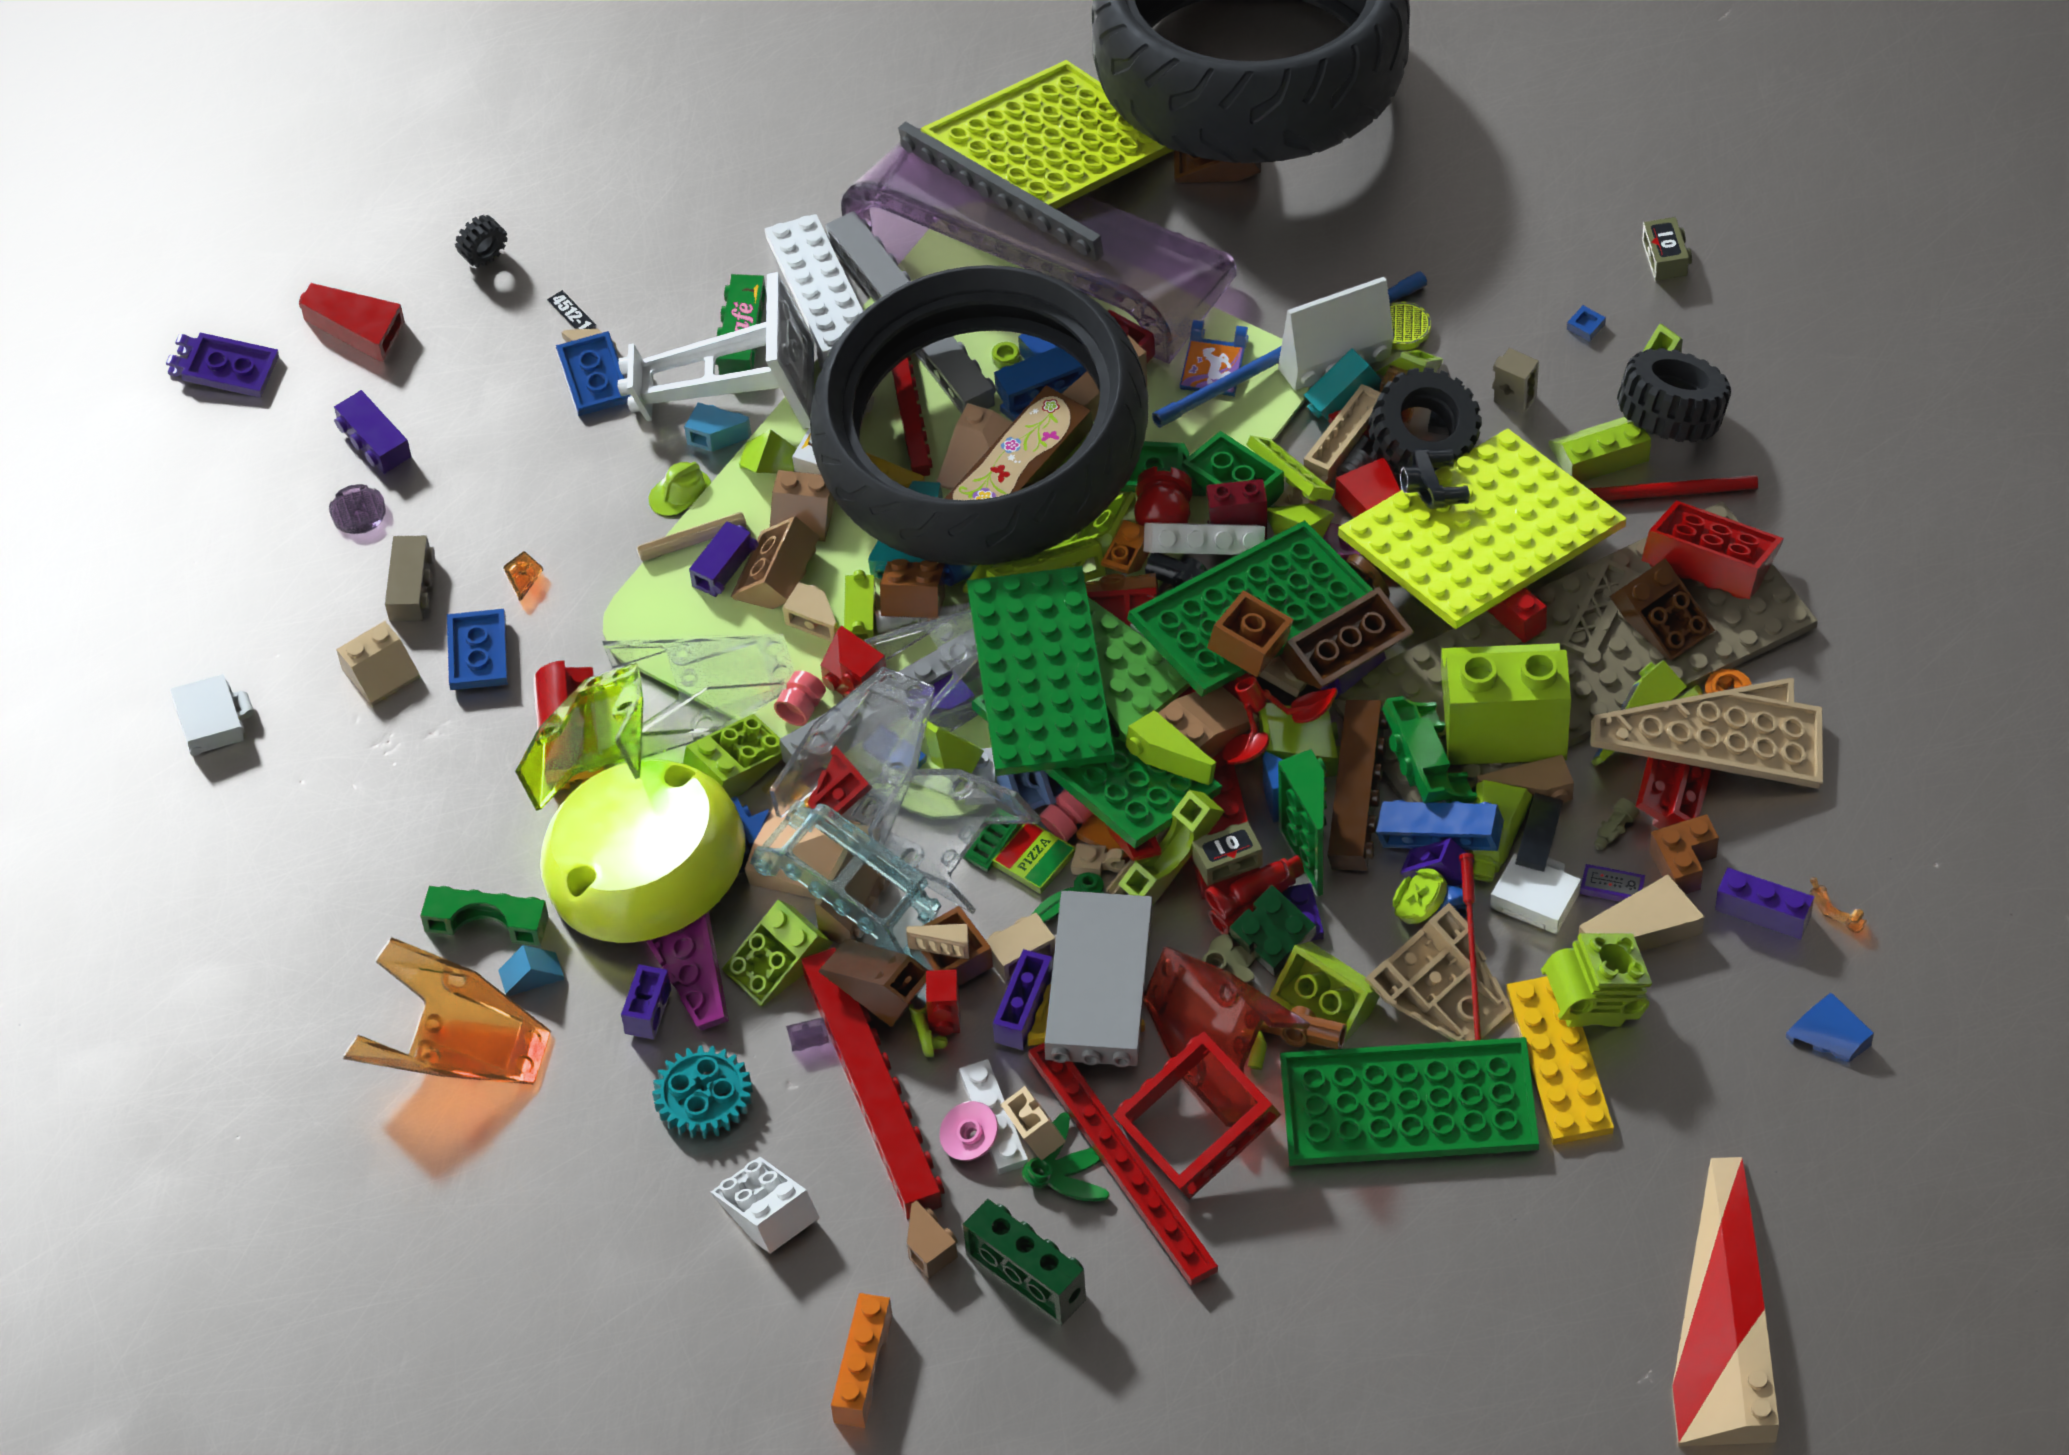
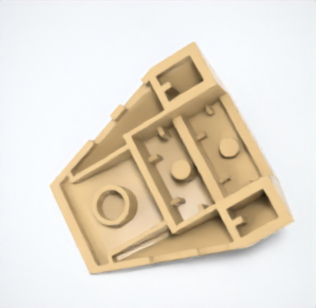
M1448 903L1391 957L1383 961L1364 980L1386 1003L1453 1042L1475 1040L1468 922ZM1475 942L1482 1039L1509 1015L1512 1009L1496 977L1492 976L1485 962L1487 959L1483 951L1479 950Z

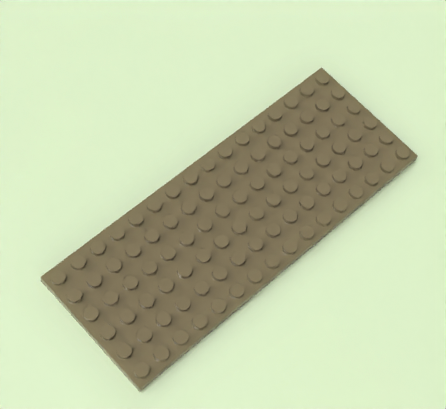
M1723 501L1704 509L1705 511L1739 522ZM1647 537L1531 591L1534 596L1547 606V623L1544 631L1526 643H1523L1491 613L1487 612L1457 629L1453 628L1380 663L1345 693L1335 699L1332 706L1344 721L1346 700H1381L1384 706L1387 698L1404 696L1413 702H1436V713L1440 721L1445 722L1441 678V648L1559 643L1560 650H1563L1561 649V643L1606 558L1638 571V573H1631L1628 583L1652 568L1649 563L1641 561ZM1773 563L1759 589L1750 600L1747 598H1736L1730 592L1721 589L1708 588L1702 582L1694 579L1680 578L1715 631L1672 661H1669L1624 619L1619 610L1612 624L1607 618L1601 630L1608 629L1598 650L1592 648L1588 655L1584 654V657L1567 651L1571 692L1568 748L1591 737V720L1595 715L1620 710L1634 683L1641 678L1638 673L1650 662L1656 665L1664 660L1687 686L1680 692L1682 693L1707 681L1708 677L1718 670L1732 669L1817 628L1818 620ZM1607 570L1605 576L1608 582L1612 583L1620 581L1623 574ZM1616 585L1611 586L1613 593L1617 588ZM1604 588L1603 592L1595 594L1594 597L1597 604H1602L1610 601L1611 598L1609 596L1611 594L1608 588ZM1592 600L1590 601L1588 607L1594 606ZM1593 612L1584 615L1583 619L1586 626L1597 624L1600 616L1597 617L1596 613ZM1585 631L1574 633L1570 642L1585 648L1588 643ZM1389 726L1388 729H1383V737L1386 739V753L1380 756V763L1383 764V777L1399 800L1423 802L1417 787H1410L1406 776L1401 773L1400 762L1396 753L1391 750L1389 745V737L1392 734ZM1444 728L1443 732H1438L1437 735L1447 755L1446 732ZM1530 762L1450 765L1447 772H1467L1469 775L1467 781L1472 792H1475L1478 775ZM1436 801L1435 803H1446V801Z

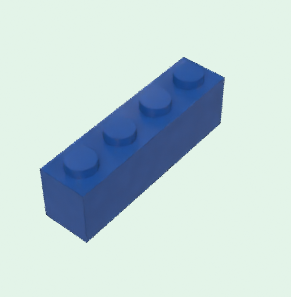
M1056 346L1049 351L1028 357L1026 360L995 371V387L1009 413L1028 406L1046 385L1059 393L1064 392L1087 370L1073 356Z
M1395 800L1393 802L1382 801L1376 834L1383 848L1414 849L1451 838L1463 850L1498 851L1504 819L1498 805L1489 802L1470 804L1458 801L1451 803L1406 802L1403 800Z

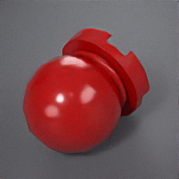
M1152 467L1139 474L1135 489L1137 495L1134 508L1136 524L1145 526V522L1188 523L1191 514L1189 501L1193 492L1191 478L1185 472L1171 467V472L1157 471V467Z

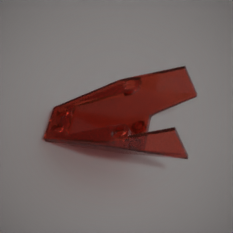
M1171 947L1163 948L1144 993V1002L1171 1058L1176 1057L1184 1050L1187 1043L1193 1037L1199 1036L1205 1031L1243 1073L1244 1065L1263 1022L1270 1028L1308 1029L1311 1024L1232 973ZM1211 1052L1182 1078L1226 1127H1232L1258 1103Z

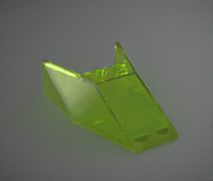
M637 662L585 679L538 728L515 771L536 811L541 810L574 775L587 770L588 772L597 771L604 765L612 762L619 764L626 761L634 778H640L644 699Z

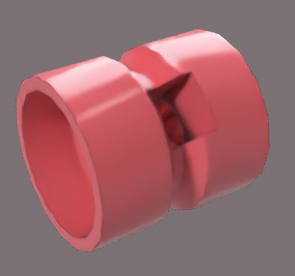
M798 670L793 673L786 684L787 689L783 690L774 704V710L786 722L795 726H804L813 714L814 707L819 704L824 696L826 687L813 674Z
M1064 789L1056 798L1057 805L1050 804L1039 815V819L1053 835L1067 842L1078 831L1077 823H1085L1093 813Z

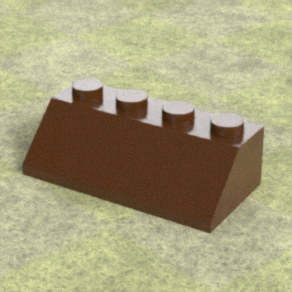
M1377 587L1289 639L1280 657L1296 679L1322 689L1411 636L1414 631L1381 588Z

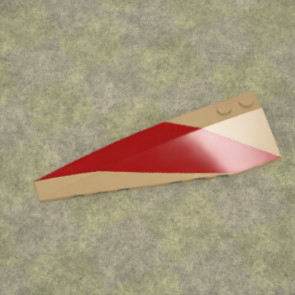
M1742 1157L1711 1158L1672 1384L1678 1447L1776 1443L1779 1419L1769 1337Z

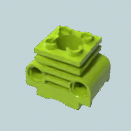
M1580 933L1577 937L1579 941H1574L1572 944L1573 948H1564L1556 951L1541 968L1542 974L1548 977L1560 1012L1558 1017L1560 1020H1565L1568 1027H1583L1587 1025L1621 1027L1626 1019H1640L1649 1007L1650 1002L1646 994V987H1650L1652 981L1633 933Z

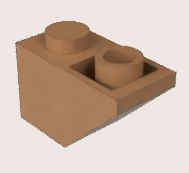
M916 1200L911 1205L907 1237L908 1256L917 1268L930 1279L958 1258L956 1246L958 1240L950 1229H943L938 1224V1219L930 1208L926 1207L924 1209Z

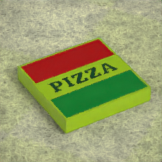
M1027 820L992 861L993 866L1037 893L1042 894L1073 858L1076 848Z

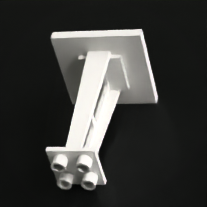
M778 272L767 274V322L645 359L641 357L636 346L630 344L628 357L619 358L621 373L623 375L628 374V378L618 380L620 395H632L628 397V406L631 413L641 411L646 421H652L653 403L781 388L802 428L807 429L810 427L811 405L814 394V339ZM766 346V362L769 367L715 376V360L718 357ZM705 361V375L701 379L653 386V375L657 372Z

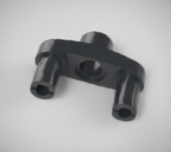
M1451 448L1446 450L1414 449L1412 467H1403L1401 469L1400 482L1403 492H1417L1429 509L1444 508L1445 505L1468 504L1470 497L1469 489L1466 485L1460 487H1443L1439 485L1433 468L1453 467L1454 452Z

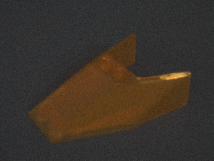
M391 937L378 955L376 963L419 996L424 1002V1009L409 1053L405 1054L357 1035L342 1059L440 1077L533 1085L536 1081L551 1030L476 971Z

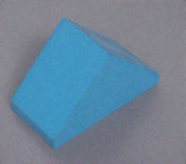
M522 945L498 970L506 997L564 980L556 952Z

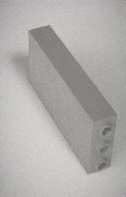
M1061 890L1045 1035V1060H1053L1058 1063L1067 1061L1083 1062L1088 1065L1098 1063L1114 1064L1119 1067L1138 1065L1152 919V896Z

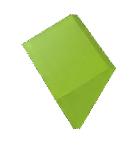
M1130 491L1118 495L1098 518L1081 530L1078 539L1089 536L1100 542L1104 558L1123 521L1127 520L1133 523L1136 521L1134 515L1136 505L1135 494Z

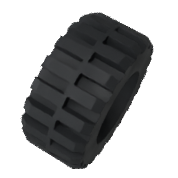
M1658 348L1657 350L1647 349L1644 352L1637 353L1628 361L1617 394V403L1627 420H1631L1633 425L1645 429V432L1649 434H1656L1660 438L1667 440L1668 438L1675 439L1677 442H1684V440L1697 442L1698 440H1706L1719 431L1731 397V387L1727 377L1721 374L1716 366L1712 367L1704 359L1700 360L1695 355L1680 353L1678 350L1668 351L1664 348Z
M1418 368L1409 369L1406 375L1405 373L1396 375L1393 381H1389L1384 386L1369 418V425L1371 426L1369 437L1370 440H1375L1372 446L1375 453H1381L1383 455L1382 458H1385L1389 465L1391 464L1395 467L1394 472L1397 474H1401L1403 467H1412L1414 449L1446 450L1451 448L1454 452V459L1457 461L1464 453H1470L1474 448L1481 433L1479 429L1482 426V417L1478 415L1480 407L1477 401H1472L1474 394L1469 388L1464 389L1462 387L1463 382L1457 377L1453 380L1448 377L1449 373L1442 370L1440 373H1435L1433 368H1424L1423 372H1419ZM1413 407H1422L1435 412L1445 422L1449 437L1436 442L1425 441L1415 437L1405 427L1401 412Z

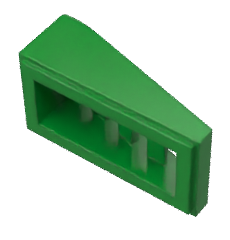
M998 806L963 854V859L988 872L993 866L992 860L1022 827L1021 819ZM996 832V833L1000 834L1002 837L999 838L998 836L994 835L993 833ZM988 841L989 843L995 845V848H992L985 842ZM981 850L988 854V858L980 855L977 851Z

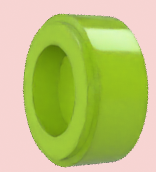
M1011 342L998 343L992 349L993 364L1002 369L1005 366L1018 363L1020 361L1019 348Z

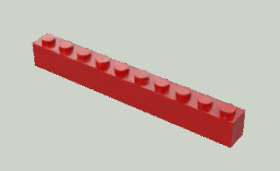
M834 947L802 958L803 975L908 1220L910 1219L911 1205L916 1200L924 1209L928 1207L933 1211L941 1208V1195L945 1194V1190L940 1177H934L931 1169H934L930 1153L928 1151L923 1152L920 1144H923V1139L918 1126L912 1127L910 1119H913L907 1101L901 1102L899 1095L902 1094L899 1081L897 1077L891 1078L889 1070L892 1069L886 1052L880 1053L878 1046H881V1041L875 1028L870 1029L867 1023L871 1021L868 1009L860 1005L849 994L818 972L836 951Z

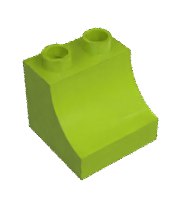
M1559 643L1441 648L1447 757L1450 765L1534 762L1563 755L1564 759L1567 760L1571 708L1567 650H1560Z

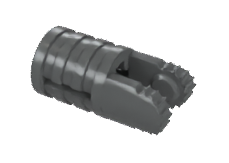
M1362 435L1349 455L1337 468V477L1374 462L1380 454H1376L1374 449L1369 455L1362 450L1368 443V437Z

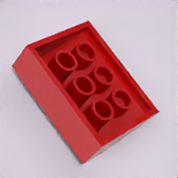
M1676 500L1649 530L1641 561L1649 563L1653 567L1666 558L1680 578L1694 579L1702 582L1708 588L1721 589L1730 592L1736 598H1747L1750 600L1759 589L1784 538Z

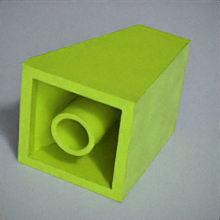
M1266 702V706L1259 711V733L1265 732L1269 736V744L1265 751L1281 759H1286L1312 749L1316 758H1321L1326 766L1327 775L1324 777L1337 776L1340 746L1335 745V740L1338 739V728L1336 722H1331L1329 711H1326L1314 721L1295 723L1292 715H1287L1275 704Z

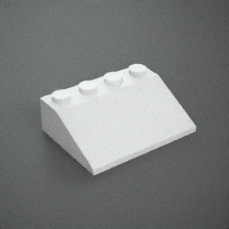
M1385 277L1287 311L1278 369L1294 390L1314 385L1351 348L1368 364L1383 361L1390 357L1394 336L1387 280Z

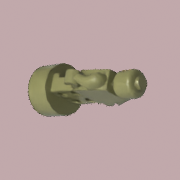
M1625 798L1619 799L1613 807L1614 812L1608 819V822L1602 821V826L1598 828V838L1594 842L1597 850H1604L1608 842H1613L1619 834H1623L1626 831L1624 829L1626 822L1631 823L1640 813L1634 803Z

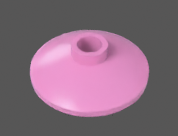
M968 1101L955 1106L942 1121L939 1133L941 1145L949 1156L959 1161H972L982 1157L991 1149L998 1135L996 1115L987 1105L981 1102ZM976 1131L975 1136L970 1139V1134Z

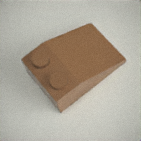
M1222 686L1203 697L1197 692H1193L1175 699L1158 712L1210 758L1221 752L1232 739L1242 735L1251 728L1243 703ZM1253 712L1255 723H1257L1259 716Z

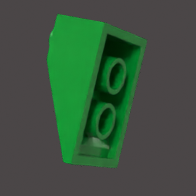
M1219 431L1182 462L1183 468L1206 493L1207 485L1263 479L1267 508H1269L1284 492V471L1222 431Z

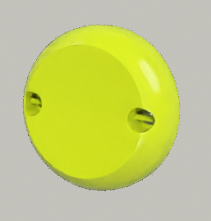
M642 759L622 763L601 771L579 785L556 811L546 831L541 851L540 867L543 883L548 897L559 916L576 931L588 937L607 942L630 943L652 940L678 931L693 923L714 907L726 894L736 879L745 853L744 826L735 804L725 789L704 772L686 764L661 759Z

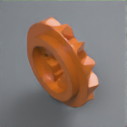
M1721 669L1708 677L1705 684V693L1727 690L1732 684L1733 688L1752 685V683L1744 673L1738 670Z

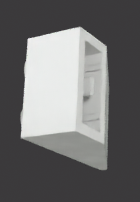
M761 1157L749 1162L745 1168L731 1178L724 1180L720 1186L711 1191L712 1196L748 1236L770 1254L820 1218L807 1190Z

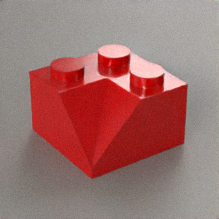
M843 626L838 628L820 664L822 682L829 690L837 691L848 701L888 678L885 655Z

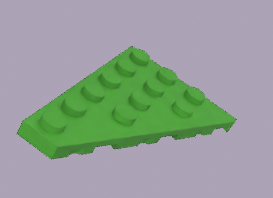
M1088 597L1108 719L1113 721L1119 732L1118 738L1125 742L1129 725L1153 710L1157 713L1186 691L1190 684L1145 637Z

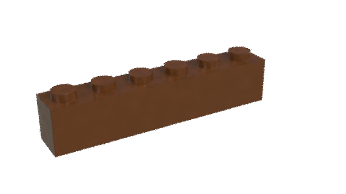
M1346 700L1327 855L1332 870L1367 871L1368 860L1374 857V842L1371 841V834L1376 833L1377 816L1374 815V808L1380 805V790L1377 789V782L1383 779V764L1380 763V756L1386 753V739L1383 737V729H1388L1389 727L1382 710L1381 700Z

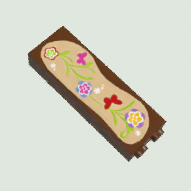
M1046 385L944 499L978 500L999 497L1029 487L1046 478L1059 467L1090 432L1093 426L1091 410Z

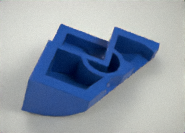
M1829 993L1815 1004L1786 1032V1038L1789 1041L1794 1042L1796 1038L1812 1044L1813 1050L1821 1053H1831L1836 1058L1846 1062L1852 1061L1871 1047L1874 1032L1832 993Z

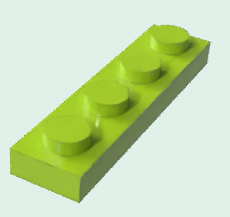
M1250 435L1246 445L1256 454L1284 471L1286 482L1302 490V496L1311 501H1317L1318 499L1331 500L1334 490L1273 440Z

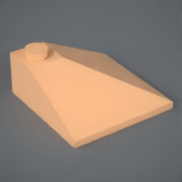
M967 403L955 426L937 482L941 483V487L952 490L1013 422L993 410Z
M775 804L753 843L745 867L749 884L817 899L848 841L849 824H860V822L838 818L827 827L814 812Z

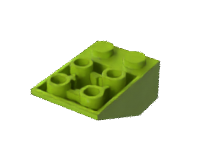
M753 713L686 745L683 764L696 768L715 779L725 789L730 798L738 797L782 759L780 738Z
M778 899L724 965L722 970L763 1007L803 975L802 958L828 950L833 942L795 907Z

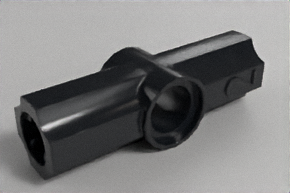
M1151 553L1145 567V574L1156 573L1157 580L1171 584L1173 588L1208 571L1203 563L1194 558H1187L1183 562L1161 553Z

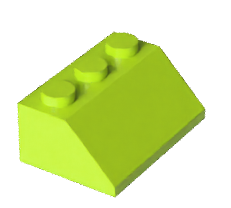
M1622 417L1549 440V446L1562 470L1581 483L1649 461L1651 438L1645 432V429L1636 427L1631 420Z
M1306 942L1294 946L1269 998L1289 1011L1296 1006H1304L1312 1010L1316 1017L1347 1024L1345 1044L1371 1015L1380 996L1364 980L1365 976L1314 943Z

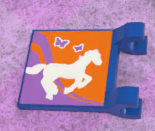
M1193 320L1180 389L1198 391L1241 368L1244 352L1248 344V327L1237 326L1234 342L1204 339V321ZM1237 386L1220 395L1235 397Z

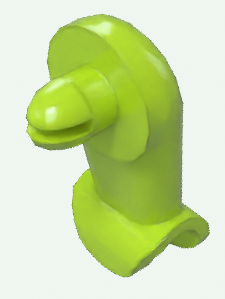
M926 1003L920 1010L914 1009V1004H910L911 1019L916 1026L923 1054L926 1057H934V1049L945 1048L948 1045V1040L943 1036L932 1037V1030H929L927 1023Z

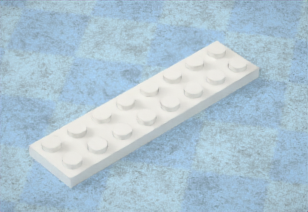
M814 214L786 223H778L764 229L770 247L823 360H826L836 341L863 310L817 215Z

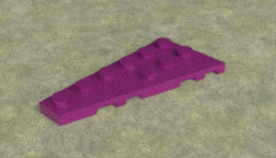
M709 911L678 931L652 940H646L663 969L668 970L671 984L677 990L682 1003L701 1031L729 1021Z

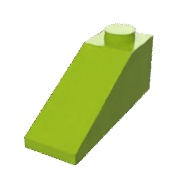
M1155 710L1128 726L1125 746L1145 764L1206 785H1210L1213 782L1216 762Z

